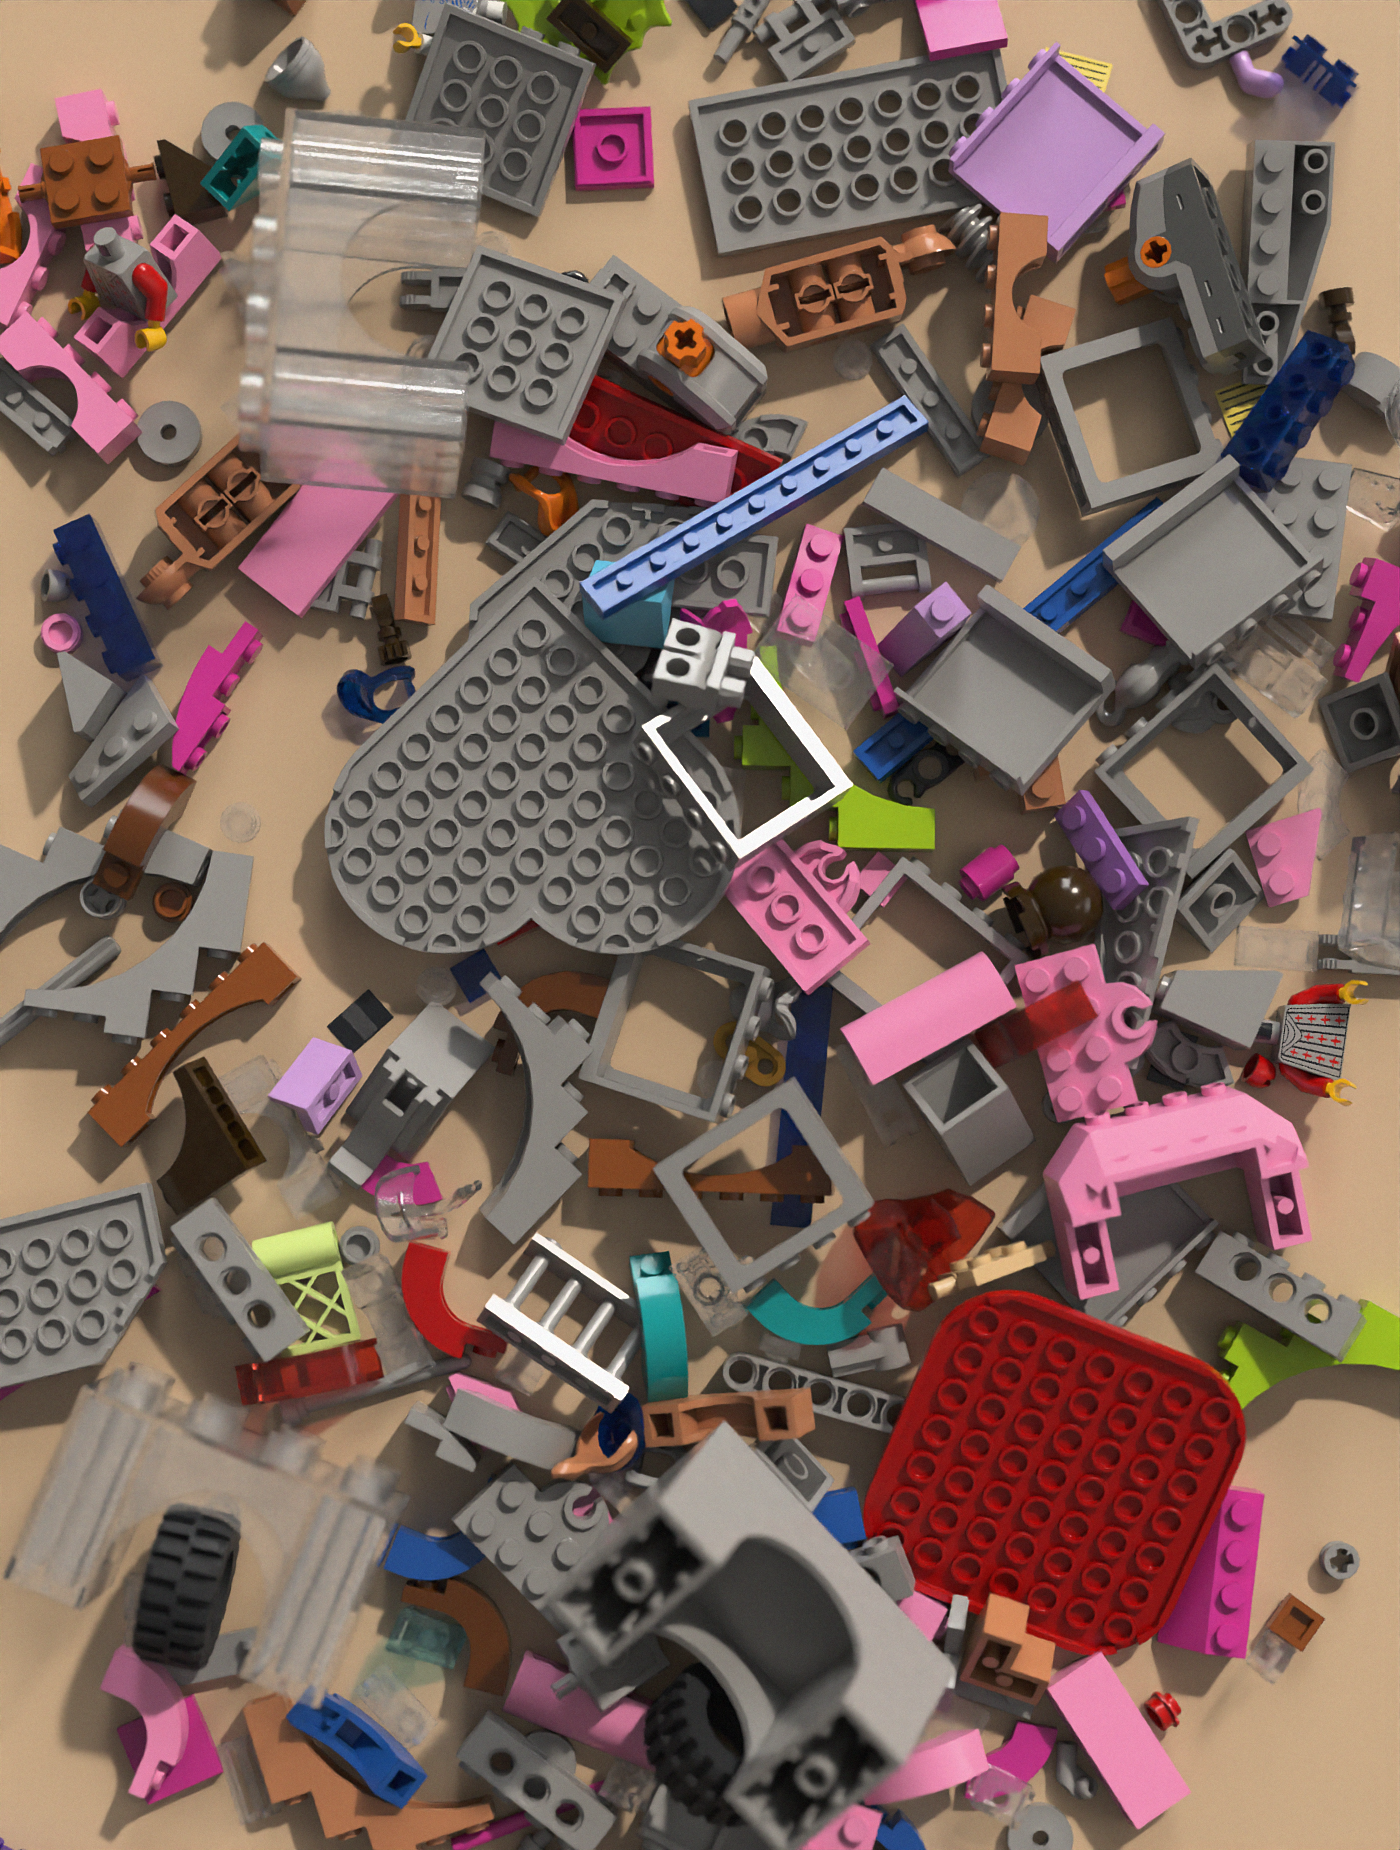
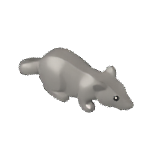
M1169 640L1166 641L1165 646H1154L1144 661L1140 664H1131L1118 681L1114 680L1116 685L1114 689V711L1111 714L1107 713L1103 702L1095 711L1099 721L1107 727L1120 725L1125 719L1127 709L1138 708L1154 699L1160 693L1161 686L1168 678L1170 679L1176 674L1181 664H1189Z

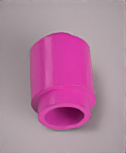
M999 844L995 848L989 847L961 868L959 872L962 878L958 883L971 900L977 897L984 902L999 891L1001 887L1012 881L1014 873L1020 868L1009 850L1002 844Z

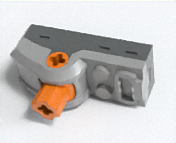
M1189 158L1137 181L1130 211V246L1127 253L1128 256L1104 266V276L1115 302L1121 306L1152 293L1165 303L1179 305L1184 319L1187 322H1192L1193 327L1188 328V334L1196 357L1199 358L1200 365L1211 375L1220 372L1226 376L1269 358L1213 185L1207 173L1192 158Z
M613 254L606 265L598 271L589 283L625 296L627 301L603 357L676 412L701 422L717 432H723L732 436L735 429L746 420L766 393L768 380L766 366L708 315L694 307L682 306Z

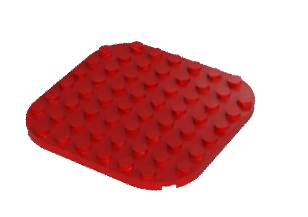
M997 1290L974 1296L954 1308L941 1321L930 1340L866 1491L863 1510L866 1537L868 1540L877 1536H885L887 1539L898 1535L915 1577L914 1590L951 1605L954 1594L968 1597L967 1600H969L968 1611L976 1615L980 1614L990 1593L1006 1597L1029 1606L1026 1634L1053 1642L1057 1647L1078 1654L1090 1656L1096 1652H1102L1104 1656L1118 1654L1117 1650L1130 1647L1136 1643L1141 1645L1152 1638L1165 1625L1178 1602L1244 1455L1246 1424L1240 1402L1227 1380L1213 1367L1204 1361L1033 1293L1019 1290Z

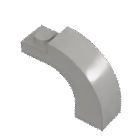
M458 1388L443 1424L444 1428L478 1444L552 1470L554 1465L562 1460L576 1456V1443L582 1432L570 1425L531 1416L479 1392Z

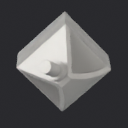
M757 1438L749 1445L755 1454L810 1513L813 1512L835 1480L798 1439L759 1441Z

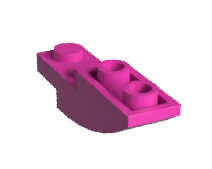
M246 621L223 653L208 645L186 685L176 718L179 730L173 735L172 767L184 775L190 769L192 771L198 769L207 755V751L204 750L212 737L219 738L230 722V718L227 715L231 710L220 702L219 699L222 695L227 697L233 692L240 680L237 674L245 662L251 664L262 650L263 644L260 641L264 636L258 629Z

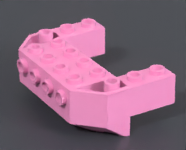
M1224 1082L1204 1085L1201 1087L1200 1093L1188 1096L1186 1092L1170 1093L1162 1097L1163 1102L1148 1105L1146 1101L1124 1106V1112L1112 1115L1109 1114V1111L1087 1114L1084 1122L1073 1124L1043 1172L1067 1291L1078 1299L1083 1300L1119 1290L1105 1221L1107 1218L1121 1215L1117 1197L1236 1167L1244 1170L1258 1242L1273 1250H1278L1313 1241L1299 1174L1300 1169L1308 1168L1309 1166L1293 1124L1249 1095L1225 1086Z

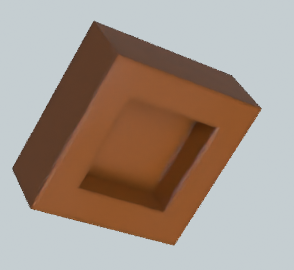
M1288 1593L1266 1626L1303 1652L1325 1618L1294 1595Z

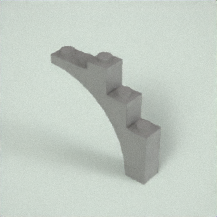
M122 809L118 816L113 815L109 819L103 837L108 839ZM59 827L57 834L52 832L46 840L43 848V855H46L43 863L0 844V945L23 918L45 901L76 885L93 879L106 852L103 850L104 846L63 827ZM166 830L158 842L143 875L169 878L199 888L209 867L213 850L170 830Z
M213 850L205 883L191 912L174 935L149 958L120 975L93 985L63 990L26 989L24 1006L33 1007L32 1015L57 1018L58 1010L74 1012V1021L98 1024L99 1016L106 1017L104 1033L113 1034L112 1042L136 1045L137 1037H147L153 991H160L159 999L175 1002H184L185 995L194 996L200 948L208 949L207 957L231 960L232 953H241L254 856Z
M490 972L479 984L498 1005L514 1034L523 1063L526 1096L523 1125L514 1155L498 1185L479 1209L493 1226L515 1244L582 1175L574 1165L578 1157L562 1142L557 1147L555 1146L588 1113L579 1103L584 1096L568 1080L563 1085L561 1084L594 1049L585 1041L590 1034L574 1018L567 1024L557 1015L546 1026L551 1019L534 1002L527 1008L517 998L523 992L506 975L498 980Z

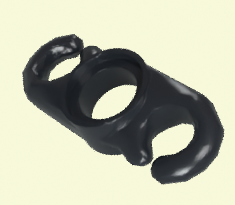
M936 742L933 747L920 752L890 778L887 788L889 798L893 802L911 806L913 799L903 797L898 793L897 788L900 782L909 781L912 783L914 788L913 796L921 798L926 790L939 785L963 765L965 761L959 754L956 756L950 755L946 750V746ZM933 757L939 761L941 773L937 778L926 779L921 776L918 766L922 759Z

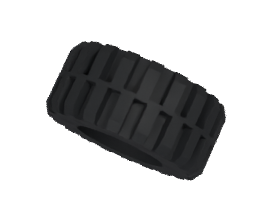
M182 1502L170 1505L164 1513L162 1523L158 1527L157 1535L150 1551L151 1554L146 1565L139 1593L138 1607L135 1613L132 1649L141 1660L189 1671L200 1670L208 1664L226 1612L239 1553L241 1522L234 1514Z
M700 1660L699 1663H692L687 1666L652 1703V1707L648 1710L645 1717V1728L643 1729L644 1745L649 1746L646 1750V1757L649 1766H654L656 1770L654 1777L659 1785H665L670 1791L668 1796L676 1804L681 1802L686 1806V1812L695 1818L703 1816L706 1818V1823L715 1826H721L723 1823L725 1827L751 1825L725 1797L726 1792L744 1763L746 1745L743 1727L728 1693L716 1676ZM711 1727L720 1731L731 1741L740 1757L731 1753L720 1743Z

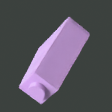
M945 581L907 613L877 645L878 649L902 678L957 634L966 624L971 612Z

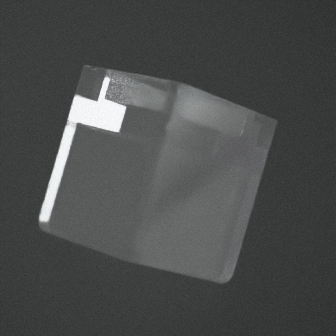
M511 1346L495 1378L531 1397L546 1368L514 1346Z

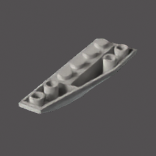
M1254 140L1247 145L1241 273L1269 358L1241 369V384L1283 385L1331 225L1335 142Z

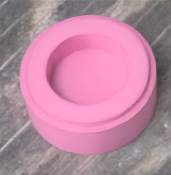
M57 613L44 621L41 627V639L44 645L52 652L57 654L65 651L70 654L81 645L83 630L80 623L72 616Z

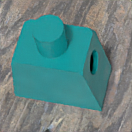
M243 126L200 184L228 211H232L264 191L291 156V151L265 126ZM231 177L238 179L237 186L233 184Z

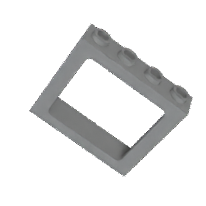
M1172 317L1041 357L1040 374L1035 384L1082 517L1192 483L1225 458L1223 445L1219 439H1215L1210 426L1212 422L1210 408L1205 401H1201L1197 389L1199 380L1196 369L1192 364H1188L1184 352L1185 338L1183 332L1179 327H1175ZM1153 344H1159L1197 454L1113 481L1101 482L1097 478L1062 375L1064 372Z
M756 656L754 657L750 678L729 673L727 677L746 681L743 699L751 703L811 783L814 793L737 842L666 746L714 715L704 713V708L694 709L679 703L642 726L633 741L640 760L645 765L651 766L660 778V784L664 792L670 798H675L684 811L687 823L692 829L701 833L709 844V851L718 863L724 864L729 872H732L841 801L853 786ZM718 704L716 714L729 706Z
M1216 662L1210 667L1203 663L1185 678L1190 683L1188 687L1179 695L1172 689L1155 705L1160 711L1149 722L1142 716L1125 732L1130 738L1119 749L1112 744L1095 759L1100 766L1094 772L1142 824L1165 821L1166 819L1124 774L1123 768L1127 762L1207 691H1212L1279 762L1283 768L1280 777L1200 848H1192L1186 873L1192 879L1315 770Z
M676 940L666 946L647 952L618 955L589 1043L594 1051L583 1061L578 1078L720 1124L724 1118L728 1119L733 1113L736 1095L732 1093L736 1080L743 1079L748 1067L749 1057L745 1056L749 1041H755L761 1027L762 1019L757 1016L762 1001L768 1002L774 986V979L770 978L772 971L764 966L681 940ZM648 955H654L745 984L747 987V993L714 1094L710 1098L706 1099L616 1070L611 1066V1058L643 960Z
M795 1077L787 1080L653 1167V1170L733 1294L742 1288L746 1294L758 1288L767 1281L764 1274L775 1267H778L782 1272L802 1259L798 1253L810 1245H813L815 1250L823 1247L836 1237L833 1231L843 1224L847 1223L850 1228L858 1225L871 1215L868 1209L874 1203L873 1198ZM778 1108H783L787 1110L843 1198V1203L832 1212L751 1263L743 1265L738 1262L683 1176V1170Z

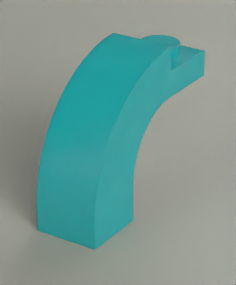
M665 1251L629 1256V1269L640 1325L641 1371L647 1402L687 1398L688 1357L679 1285L677 1275L673 1272L670 1253Z
M876 1269L843 1301L833 1306L817 1308L798 1302L773 1278L745 1307L764 1327L784 1339L807 1345H826L846 1340L868 1327L872 1322L861 1310L866 1305L871 1310L875 1308L889 1294L885 1287L890 1281Z

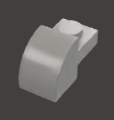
M1371 352L1358 353L1335 385L1363 409L1370 407L1400 432V368L1377 354Z

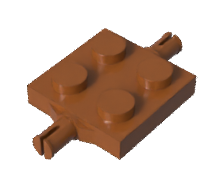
M119 135L40 148L43 166L41 183L18 186V194L21 203L45 199L49 205L52 226L54 229H61L134 216L131 201L133 183L155 181L157 178L153 163L134 167L129 166L124 156L122 140Z

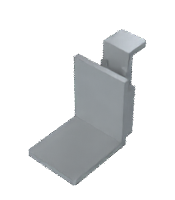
M431 1001L387 1048L345 1112L358 1121L342 1147L328 1161L327 1168L354 1189H359L373 1174L391 1148L409 1161L453 1098L489 1059L495 1047L439 1003Z

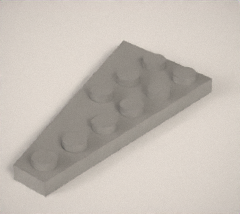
M1183 817L1114 829L1149 886L1123 910H1113L1102 893L1103 914L1095 929V946L1105 982H1124L1137 986L1150 999L1152 1004L1199 823L1198 818ZM1152 1005L1145 1009L1135 1006L1129 1007L1124 1014L1126 1025L1134 1030L1140 1029L1146 1021H1149ZM1139 1057L1128 1062L1130 1070L1137 1069Z

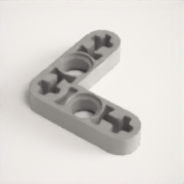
M1157 0L1184 60L1190 67L1198 70L1208 69L1230 59L1237 53L1249 51L1279 38L1288 29L1293 16L1292 9L1286 1L1264 0L1212 23L1202 0H1172L1171 2L1169 0ZM1181 5H1189L1195 10L1196 19L1192 23H1182L1176 18L1175 9ZM1269 11L1273 15L1280 14L1282 16L1278 26L1273 21L1262 24L1258 30L1260 35H1257L1256 24L1264 21ZM1235 24L1245 27L1248 32V39L1243 43L1231 41L1227 35L1228 27ZM1216 32L1218 33L1219 44L1209 49L1207 57H1204L1201 52L1196 54L1193 52L1198 41L1202 46H1207L1214 43L1217 37Z

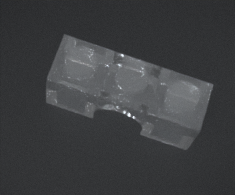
M1258 627L1247 638L1241 641L1236 638L1225 647V653L1218 660L1294 718H1297L1308 709L1329 681L1297 656L1289 658L1273 649L1262 638L1261 635L1264 631Z
M377 1253L342 1270L341 1273L357 1308L364 1312L372 1326L377 1339V1344L374 1347L390 1382L393 1384H403L437 1367L423 1335L417 1329L407 1311L402 1288L388 1257Z

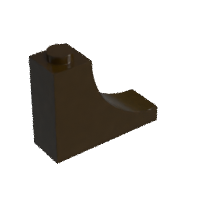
M205 1056L184 1064L172 1072L184 1102L185 1134L175 1162L156 1182L162 1190L166 1203L172 1207L177 1216L200 1205L267 1161Z

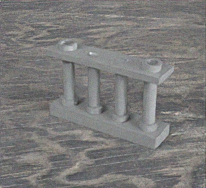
M536 1232L523 1252L533 1259L507 1298L500 1299L493 1294L476 1321L612 1413L629 1390V1387L622 1383L621 1376L641 1348L636 1300L564 1252L562 1246L557 1241L549 1237H542ZM547 1269L565 1281L566 1284L540 1322H533L523 1315L519 1308ZM579 1292H581L600 1306L574 1345H567L555 1337L553 1330ZM614 1315L632 1327L633 1330L608 1368L602 1369L588 1359L587 1353Z

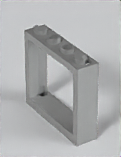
M902 856L852 918L853 923L860 929L904 875L1010 960L999 974L1005 986L1016 975L1014 965L1025 963L1029 958L1022 952L1026 947L1021 941L1008 932L1004 936L999 934L991 927L994 923L992 918L977 907L973 911L969 910L959 902L963 896L955 888L946 882H943L941 886L928 877L931 870L915 857L908 861ZM841 971L836 972L824 982L864 1015L882 1006V1004ZM968 1034L920 1060L928 1065L963 1041Z

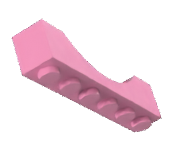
M494 421L489 457L499 458L501 465L511 468H523L524 464L538 466L540 473L551 476H562L563 472L577 474V480L590 484H600L601 479L617 482L616 488L624 491L639 492L640 487L656 490L655 496L669 500H678L679 495L695 498L694 503L696 505L710 508L731 494L738 450L697 443L682 452L663 458L648 460L619 459L594 452L577 443L569 436L565 445H561Z

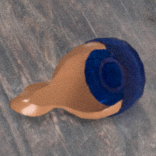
M627 1392L612 1413L598 1406L594 1416L583 1427L577 1440L576 1456L555 1464L550 1473L551 1478L575 1480L581 1475H587L588 1473L607 1474L610 1472H622L636 1464L647 1448L644 1436L643 1410L638 1400L631 1393Z

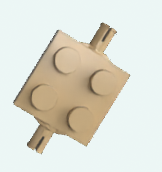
M1023 1240L1009 1245L1002 1244L983 1251V1255L974 1258L970 1256L949 1264L951 1271L938 1275L939 1281L929 1284V1293L934 1300H938L952 1293H961L963 1288L978 1286L1026 1267H1031L1047 1260L1048 1257L1055 1256L1054 1244L1052 1241L1046 1240L1037 1245L1026 1246Z

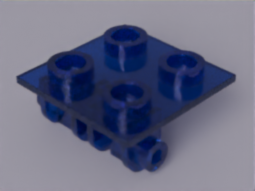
M1307 34L1302 39L1300 36L1294 35L1292 39L1299 43L1300 46L1297 50L1290 46L1283 54L1281 60L1286 63L1284 67L1289 69L1298 78H1301L1311 64L1317 61L1304 78L1303 83L1306 84L1322 65L1326 71L1315 83L1312 90L1316 91L1328 75L1332 73V77L1318 94L1330 102L1332 106L1337 104L1342 108L1352 96L1346 91L1350 85L1357 89L1361 86L1355 81L1359 73L1341 59H1338L1334 64L1324 56L1328 48L1313 36Z

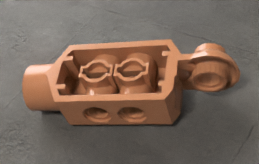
M926 225L901 234L902 243L891 246L880 236L766 268L761 287L721 298L729 333L746 349L774 342L786 354L899 322L907 301L903 286L902 270L909 269L910 275H918L939 269L946 265L945 258L954 254L957 249L947 237L936 232L935 225Z
M286 407L260 432L244 427L155 509L158 528L182 555L174 562L167 555L142 577L140 582L145 589L136 597L137 600L152 605L163 604L169 610L194 587L189 580L200 569L211 572L298 492L300 484L297 475L320 455L326 447L316 433L290 407Z

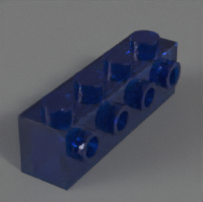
M1307 330L1221 454L1222 459L1230 454L1239 463V476L1247 484L1270 493L1277 481L1284 478L1289 469L1290 462L1299 449L1307 445L1311 432L1319 420L1329 413L1333 400L1342 387L1351 381L1354 375L1356 364L1348 344L1311 330Z
M89 513L54 529L53 531L58 542L52 544L61 565L68 564L74 578L69 580L70 587L78 602L83 600L86 602L91 614L85 616V619L95 638L101 636L107 650L101 652L109 672L111 674L117 672L122 679L129 682L138 678L142 673L147 674L162 667L161 659L98 521Z

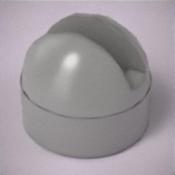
M46 569L41 579V597L43 601L60 602L68 599L72 594V588L68 587L72 584V579L65 572Z

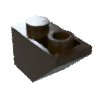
M165 139L158 140L157 144L160 155L154 156V162L160 180L165 178L167 180L170 192L164 193L163 197L169 217L177 215L192 226L228 217L226 208L200 184L212 166Z

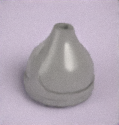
M303 36L296 38L278 55L265 76V82L272 89L292 99H311L322 103L331 93L325 77L323 59L311 41Z

